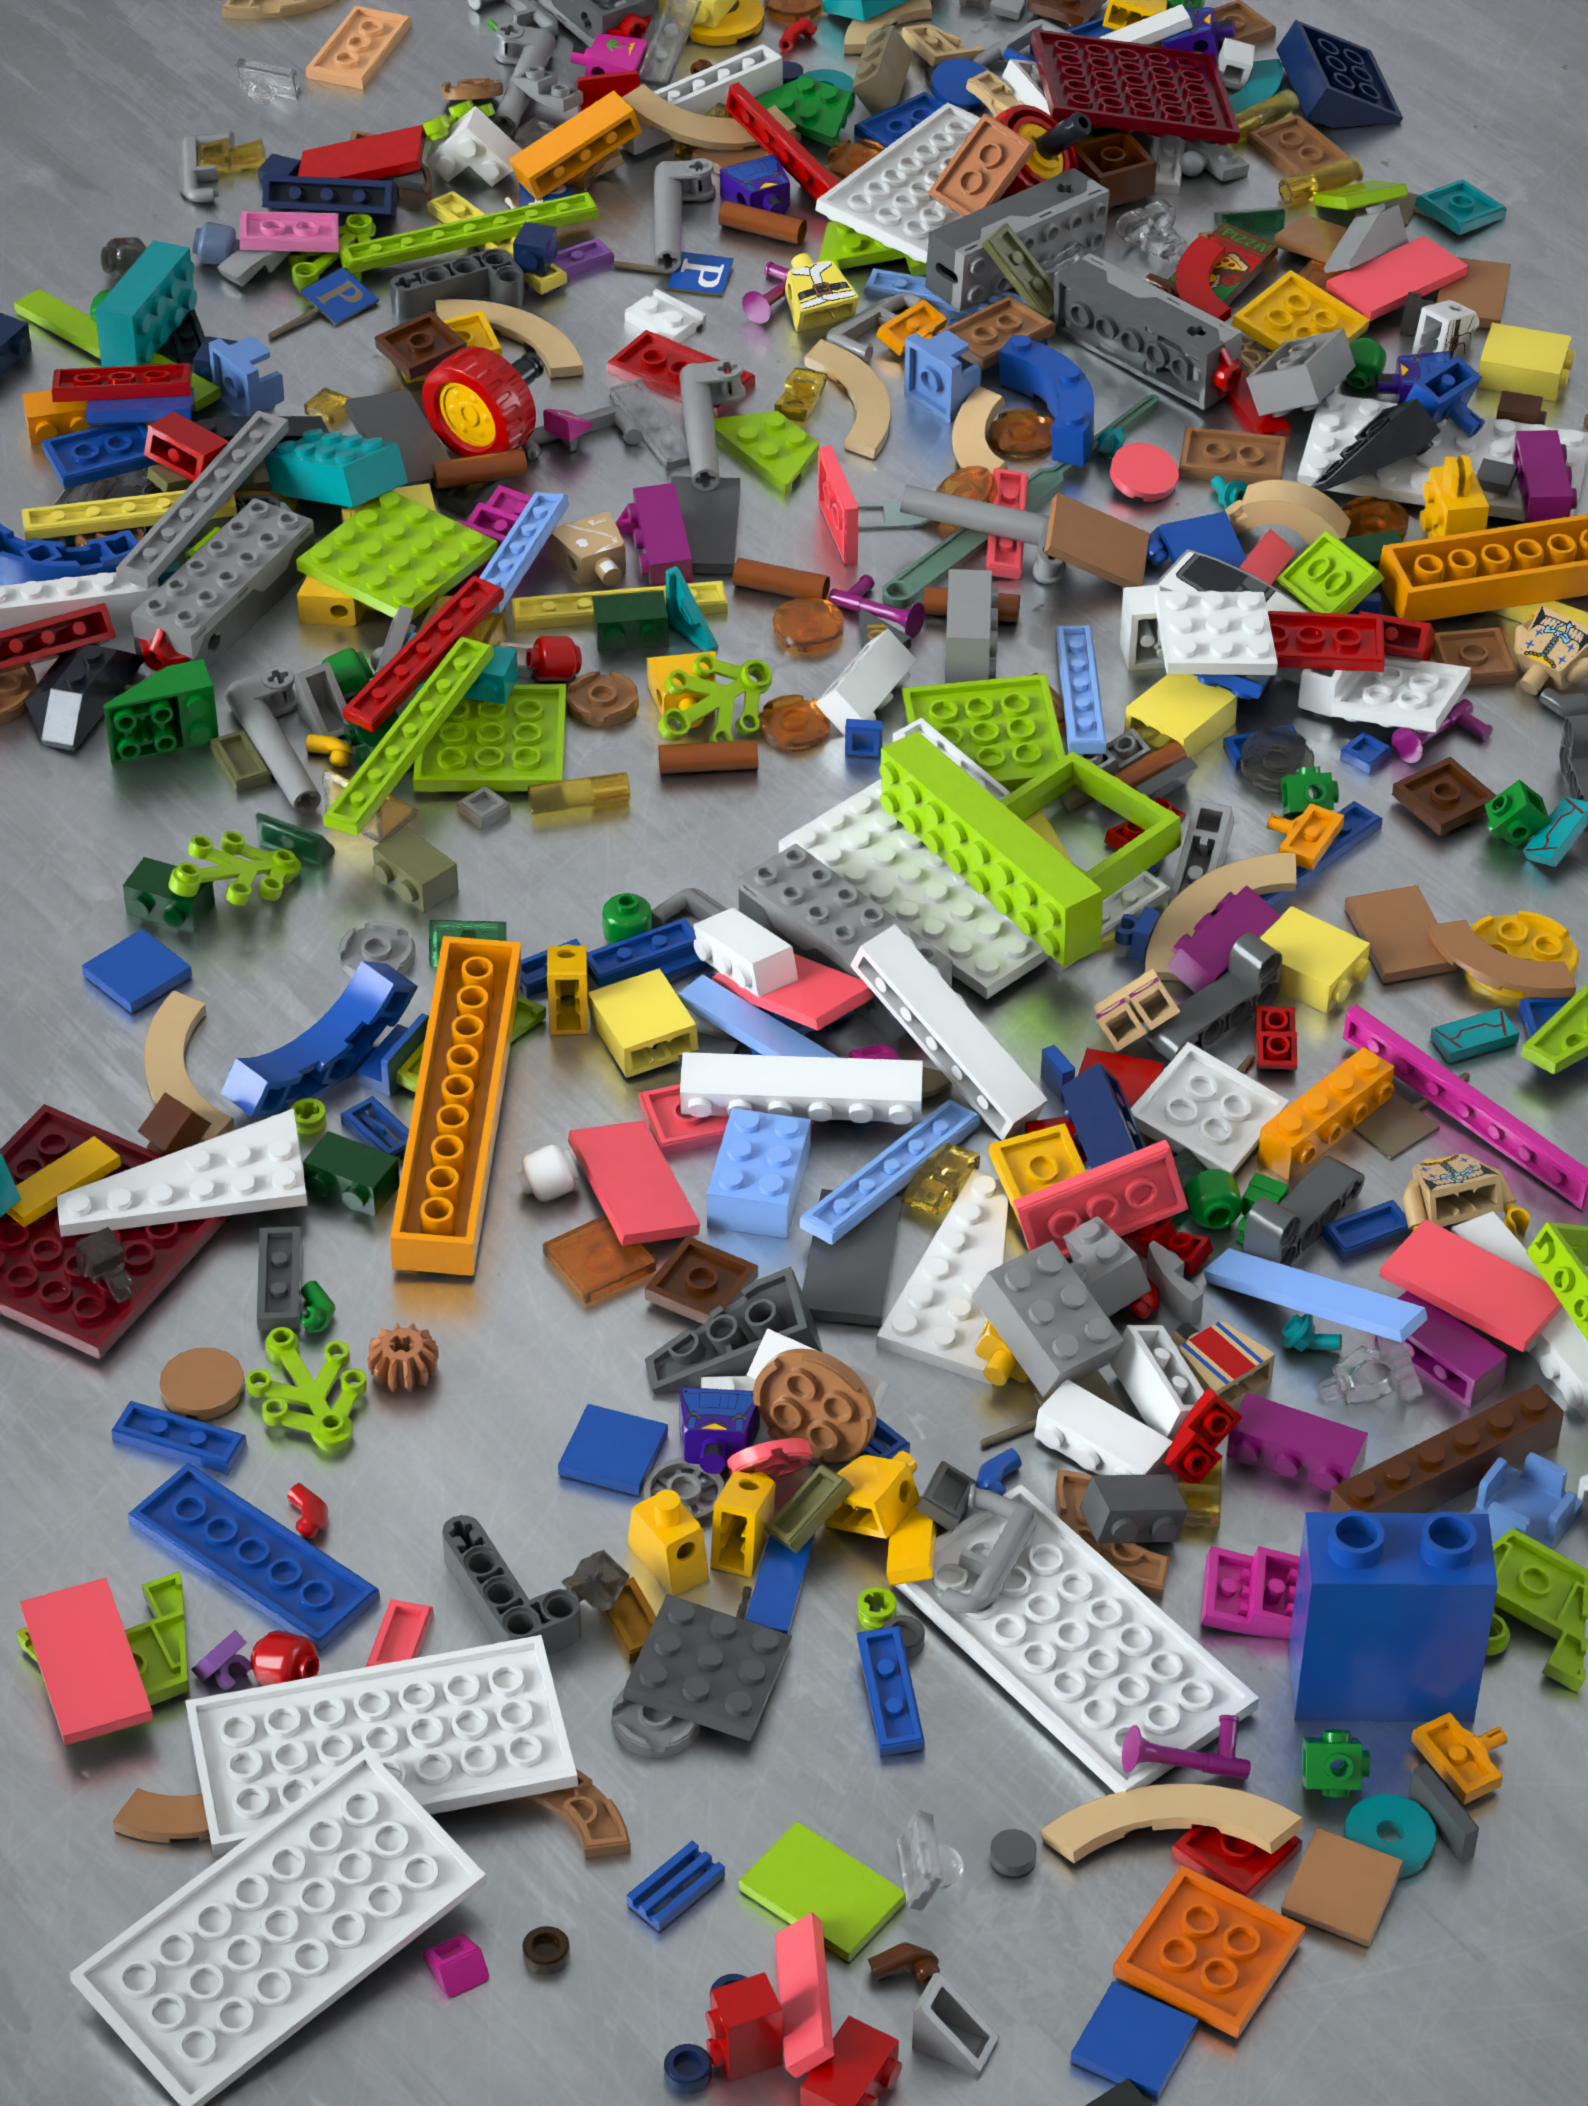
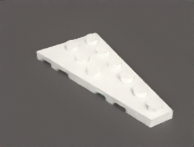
M294 1108L58 1195L57 1207L61 1237L307 1206Z
M972 1171L878 1332L876 1347L992 1385L983 1374L989 1361L982 1359L975 1352L987 1317L972 1298V1295L989 1271L1003 1265L1009 1199L1000 1179Z

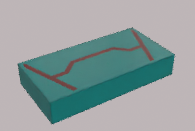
M1564 796L1549 816L1550 823L1539 830L1523 850L1526 858L1530 861L1556 867L1588 826V802Z
M1502 1008L1433 1027L1431 1028L1430 1038L1446 1061L1451 1063L1518 1043L1520 1033Z

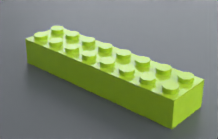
M919 731L881 748V765L879 770L882 794L880 795V802L887 814H892L904 825L910 834L916 835L931 853L937 854L954 873L960 874L972 885L978 894L984 895L999 913L1006 915L1018 926L1024 935L1031 937L1042 947L1048 956H1052L1063 967L1101 949L1103 890Z

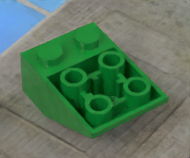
M203 659L166 666L103 705L112 765L210 744V739L219 737L214 686Z

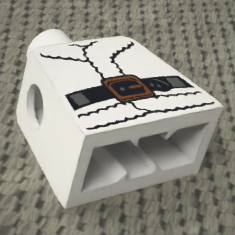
M1451 300L1422 307L1412 354L1450 351L1451 359L1457 355L1463 359L1469 352L1473 332L1479 327V319L1476 312Z

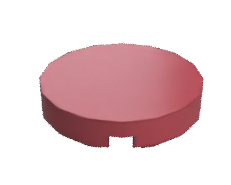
M1146 443L1127 444L1118 449L1112 459L1110 478L1115 487L1130 498L1134 499L1135 496L1143 498L1144 502L1160 501L1171 495L1179 478L1178 466L1173 458L1163 449Z
M787 1438L743 1449L733 1454L727 1460L730 1475L737 1471L748 1474L762 1472L779 1478L807 1467L812 1461L813 1453L809 1440Z

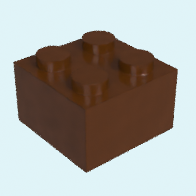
M1120 131L1073 145L1078 159L1079 171L1110 190L1108 209L1116 205L1138 201L1155 195L1157 162L1130 133Z

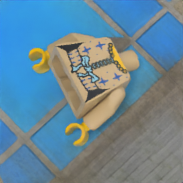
M1541 605L1536 615L1530 614L1528 621L1515 628L1514 652L1518 656L1520 669L1525 673L1519 681L1524 691L1531 695H1537L1545 683L1559 690H1565L1572 683L1588 678V627Z
M1457 1154L1440 1159L1428 1157L1412 1168L1413 1179L1407 1182L1402 1196L1403 1209L1410 1231H1414L1424 1219L1442 1227L1471 1220L1492 1211L1499 1213L1504 1210L1506 1216L1503 1223L1514 1235L1516 1232V1225L1520 1227L1523 1234L1526 1233L1530 1223V1215L1525 1209L1515 1207L1514 1204L1517 1200L1503 1173L1498 1168L1485 1165L1467 1154Z

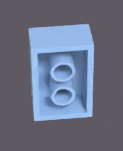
M731 1108L707 1191V1228L783 1239L788 1238L811 1153V1119Z

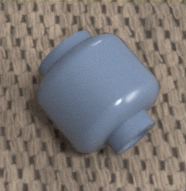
M206 222L202 229H196L192 253L197 254L198 261L201 264L218 267L226 258L240 249V240L236 239V231L232 226Z

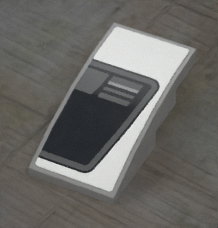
M1189 549L1154 584L1159 585L1161 591L1264 592L1267 611L1310 612L1285 593L1254 575L1219 559Z

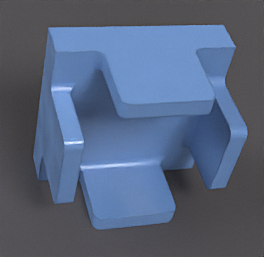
M948 330L930 339H925L917 333L905 338L904 393L949 423L955 421L961 404L966 401L978 386H981V367L974 364L962 371V363L955 359L969 350V344Z
M250 336L232 345H228L221 338H218L208 343L212 383L219 386L221 390V398L217 401L235 416H253L258 410L266 412L284 401L282 374L275 371L259 378L258 369L253 366L270 358V350L257 339Z
M1530 1452L1525 1458L1523 1472L1508 1465L1507 1460L1499 1457L1481 1480L1476 1505L1469 1514H1489L1492 1544L1510 1529L1515 1528L1554 1550L1579 1517L1583 1507V1501L1577 1499V1494L1571 1491L1565 1492L1567 1469L1533 1452Z

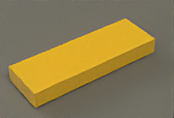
M95 1136L16 1185L21 1200L6 1213L23 1227L28 1226L57 1207L58 1195L96 1182L121 1166L120 1155Z
M918 1502L889 1537L886 1573L890 1585L933 1578L937 1522L915 1509Z

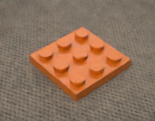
M1181 1865L1114 1962L1112 1975L1238 2039L1304 1939L1306 1927Z

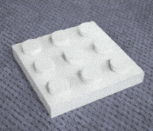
M1156 591L1154 604L1166 674L1276 675L1278 662L1264 592Z
M1385 655L1384 672H1352L1331 702V716L1344 718L1349 722L1365 721L1377 723L1383 727L1397 726L1414 729L1420 733H1436L1470 682L1471 668Z
M1187 1042L1133 1105L1131 1111L1140 1132L1157 1142L1166 1139L1172 1151L1205 1170L1221 1169L1233 1176L1259 1145L1261 1127L1288 1107L1289 1100Z

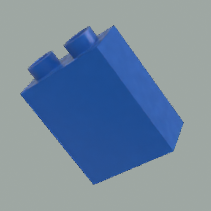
M1356 1510L1346 1512H1305L1288 1648L1294 1721L1430 1722L1450 1712L1458 1722H1474L1498 1586L1489 1514H1459L1450 1511L1438 1513H1366Z

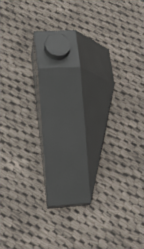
M788 1267L753 1281L741 1290L742 1297L725 1309L719 1305L709 1313L711 1319L696 1330H684L645 1358L653 1393L657 1395L679 1391V1387H701V1377L747 1376L767 1328L823 1352L815 1322L793 1269Z

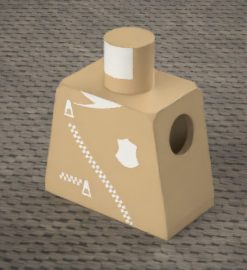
M610 511L555 527L549 536L550 558L580 585H587L602 580L606 586H613L620 581L622 573L626 570L625 543Z

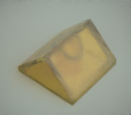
M324 769L322 773L325 813L352 777ZM389 795L361 831V834L381 843L395 835L414 819L419 809Z

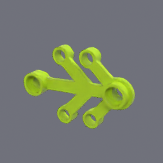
M472 100L449 107L451 115L448 117L445 114L423 122L422 125L426 133L425 141L429 140L430 137L433 141L449 135L448 128L451 127L450 125L454 124L475 107ZM492 103L476 106L487 117L495 114Z
M355 213L347 217L345 225L338 227L340 238L338 252L292 251L287 256V261L289 264L294 265L292 267V278L297 289L301 291L319 281V275L338 257L342 267L347 270L341 258L340 247L351 245L355 242L360 243L371 240L370 238L376 233V225L372 221L371 216L365 213ZM321 255L313 263L306 262L308 256ZM361 272L351 274L359 282L361 281Z
M701 654L692 665L693 673L699 678L689 676L682 670H674L667 677L665 687L671 694L680 695L684 691H689L708 697L684 711L679 708L668 709L658 723L660 734L665 739L671 741L682 739L690 729L691 724L718 709L716 728L709 737L708 742H718L716 737H721L724 741H733L731 724L734 699L744 692V710L737 719L735 728L740 735L750 737L760 727V720L758 718L760 694L765 693L772 684L771 669L764 661L753 659L745 661L741 666L716 660L709 654ZM700 662L707 664L709 670L703 669ZM712 674H716L734 681L728 685H723L704 679L709 678ZM749 675L754 676L757 682L752 680ZM673 678L680 680L682 686L676 685L673 682ZM743 720L750 722L752 728L746 727ZM668 724L674 725L677 731L671 729Z
M236 831L224 832L220 843L222 851L214 849L213 842L208 837L195 835L191 838L188 853L194 858L206 859L221 866L199 869L192 863H180L178 867L172 870L168 886L177 895L193 897L197 895L201 883L237 878L236 881H232L229 884L226 898L230 903L242 906L246 905L249 901L252 891L251 886L256 875L266 874V877H263L261 880L258 894L266 900L276 901L281 896L284 887L283 883L291 882L300 873L301 862L291 851L285 849L266 852L244 844L245 837ZM234 855H241L254 861H247Z
M287 1327L273 1329L265 1341L267 1358L275 1365L285 1366L296 1387L272 1381L270 1373L263 1369H256L247 1374L246 1386L248 1394L255 1398H270L262 1405L264 1422L269 1426L283 1425L310 1432L312 1439L324 1450L336 1451L342 1449L348 1444L353 1434V1423L348 1416L358 1397L367 1390L365 1373L359 1369H349L341 1375L342 1393L331 1410L326 1402V1398L341 1369L350 1362L349 1346L343 1341L328 1343L324 1348L325 1363L314 1381L299 1356L298 1336ZM263 1382L261 1385H255V1383ZM351 1382H359V1383L353 1384V1385H352V1384H349V1383H351ZM287 1402L308 1407L313 1415L288 1410ZM272 1411H281L279 1413H270Z

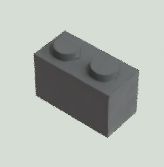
M1170 1474L1092 1475L1080 1506L1097 1543L1176 1542L1188 1512V1508Z

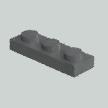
M301 1226L260 1228L257 1292L258 1330H273L278 1327L300 1329Z

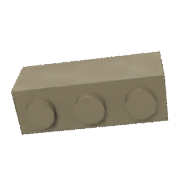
M894 25L884 30L881 28L876 29L867 37V42L851 87L872 116L898 104L914 54Z

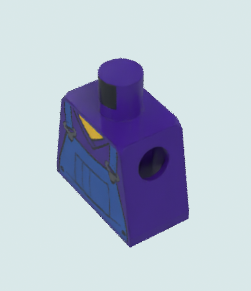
M1212 7L1185 9L1193 27L1163 39L1162 44L1163 47L1212 53L1214 56H1217L1219 40L1236 37L1235 24L1233 19L1217 21Z
M772 154L721 168L720 197L725 201L728 200L786 214L787 209L790 207V181L777 156Z
M1450 351L1399 356L1396 361L1395 374L1377 373L1376 393L1395 394L1397 404L1404 403L1417 380L1451 360Z
M679 1387V1429L684 1461L688 1464H700L701 1469L706 1473L718 1474L724 1470L725 1466H728L727 1460L733 1454L754 1444L760 1428V1411L753 1402V1391Z

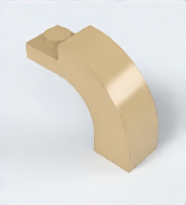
M1266 480L1248 485L1243 500L1233 502L1226 509L1227 516L1236 535L1259 525L1278 524L1297 532L1308 546L1326 530L1337 539L1346 538L1351 523L1344 511L1330 497L1311 486L1289 480Z

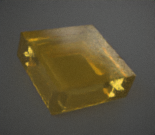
M324 387L304 404L305 414L321 416L324 422L333 425L346 414L344 409L345 399L351 398Z

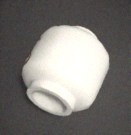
M555 1143L524 1155L522 1159L524 1170L517 1173L525 1195L534 1193L536 1199L542 1203H547L571 1193L575 1189V1180L580 1178L569 1148L562 1150Z

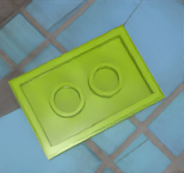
M1371 180L1315 193L1313 196L1315 205L1319 207L1352 210L1406 197L1408 190L1406 183Z
M1326 530L1277 577L1276 581L1313 613L1349 614L1385 578L1376 568Z
M798 1821L739 1880L740 1891L791 1925L813 1912L822 1921L824 1947L848 1963L906 1903V1892Z

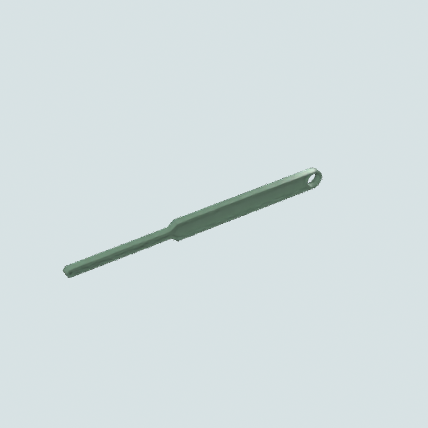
M1153 394L1148 395L1094 436L1093 449L1087 462L1099 454L1096 450L1099 443L1097 438L1103 431L1109 427L1114 429L1122 427L1125 433H1127L1158 409L1159 397ZM1059 462L1054 467L1040 468L1028 477L1026 511L1035 512L1057 493H1060L1063 490V480L1081 467ZM963 527L959 528L886 583L882 589L883 603L899 609L911 606L924 596L926 586L936 587L948 578L949 569L961 568L987 548L988 534ZM893 592H903L906 593L907 596L902 598H895L890 596L889 594Z

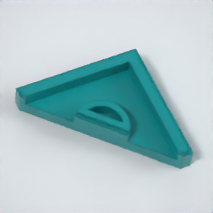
M674 566L666 570L668 624L704 652L717 651L718 644L679 568Z

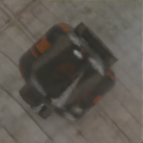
M138 237L110 239L106 247H103L100 259L104 272L108 273L112 279L119 281L147 249L144 242Z

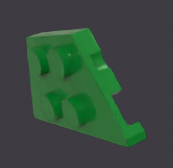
M805 75L754 97L766 110L775 105L796 125L795 131L801 133V135L835 148L840 143V129H845L847 115L851 112L854 104L851 92Z

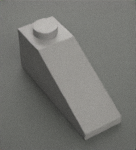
M1385 202L1365 207L1366 213L1353 219L1324 266L1325 273L1352 269L1409 243L1399 205L1386 207Z
M1195 799L1168 906L1190 884L1223 865L1234 827V816L1231 806Z

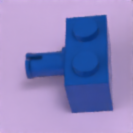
M1458 355L1417 380L1405 400L1407 402L1417 398L1436 425L1444 419L1450 418L1470 438L1476 435L1485 423L1484 419L1480 418L1467 406L1482 377Z

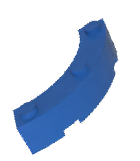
M1012 335L999 351L1000 386L1016 390L1032 398L1036 395L1042 398L1047 403V409L1055 418L1051 425L1052 460L1084 467L1093 449L1095 432L1094 395L1090 382L1081 369L1060 352L1031 340L1028 336Z
M0 524V584L5 586L22 584L29 581L38 582L61 579L63 577L96 575L103 572L113 573L116 572V567L139 542L130 530L127 529L110 536L86 540L87 546L65 547L62 542L46 541L35 538L28 541L15 537L12 530Z
M362 961L345 991L317 1023L295 1040L270 1053L250 1058H236L227 1074V1079L220 1093L251 1117L277 1115L285 1112L289 1105L303 1098L317 1099L344 1081L366 1061L377 1048L373 1044L374 1041L380 1036L386 1026L394 1027L397 1024L418 986L387 963Z

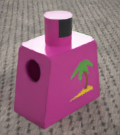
M598 34L591 48L574 45L571 63L586 66L585 76L637 70L641 76L645 67L648 40Z

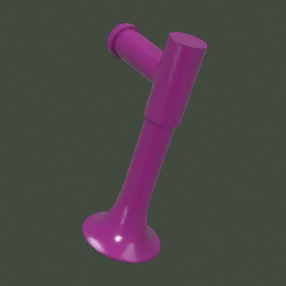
M771 261L766 264L764 270L766 276H773L784 281L763 295L755 291L747 292L742 300L743 310L750 320L760 324L768 321L771 315L770 306L786 295L785 286L790 269L776 265Z
M863 575L847 592L836 588L830 591L828 596L830 604L857 612L865 609L877 617L896 622L905 628V634L910 636L911 639L918 635L923 626L925 609L922 603L914 604L911 609H899L862 597L875 585L873 578L869 575Z
M1463 699L1453 706L1436 733H1420L1418 731L1413 732L1408 728H1399L1394 731L1391 743L1393 750L1399 758L1407 763H1416L1423 755L1422 745L1456 723L1480 736V739L1484 741L1491 735L1493 727L1472 716L1473 704L1469 700Z
M1235 1715L1219 1716L1218 1754L1200 1753L1152 1743L1142 1737L1137 1725H1133L1128 1730L1122 1749V1765L1125 1772H1131L1139 1763L1157 1762L1246 1780L1250 1774L1251 1763L1247 1759L1235 1757L1237 1724L1239 1723V1717Z

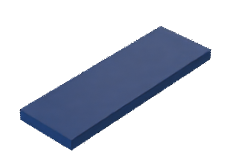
M189 1462L128 1513L130 1525L288 1632L310 1639L319 1653L380 1599L377 1587Z

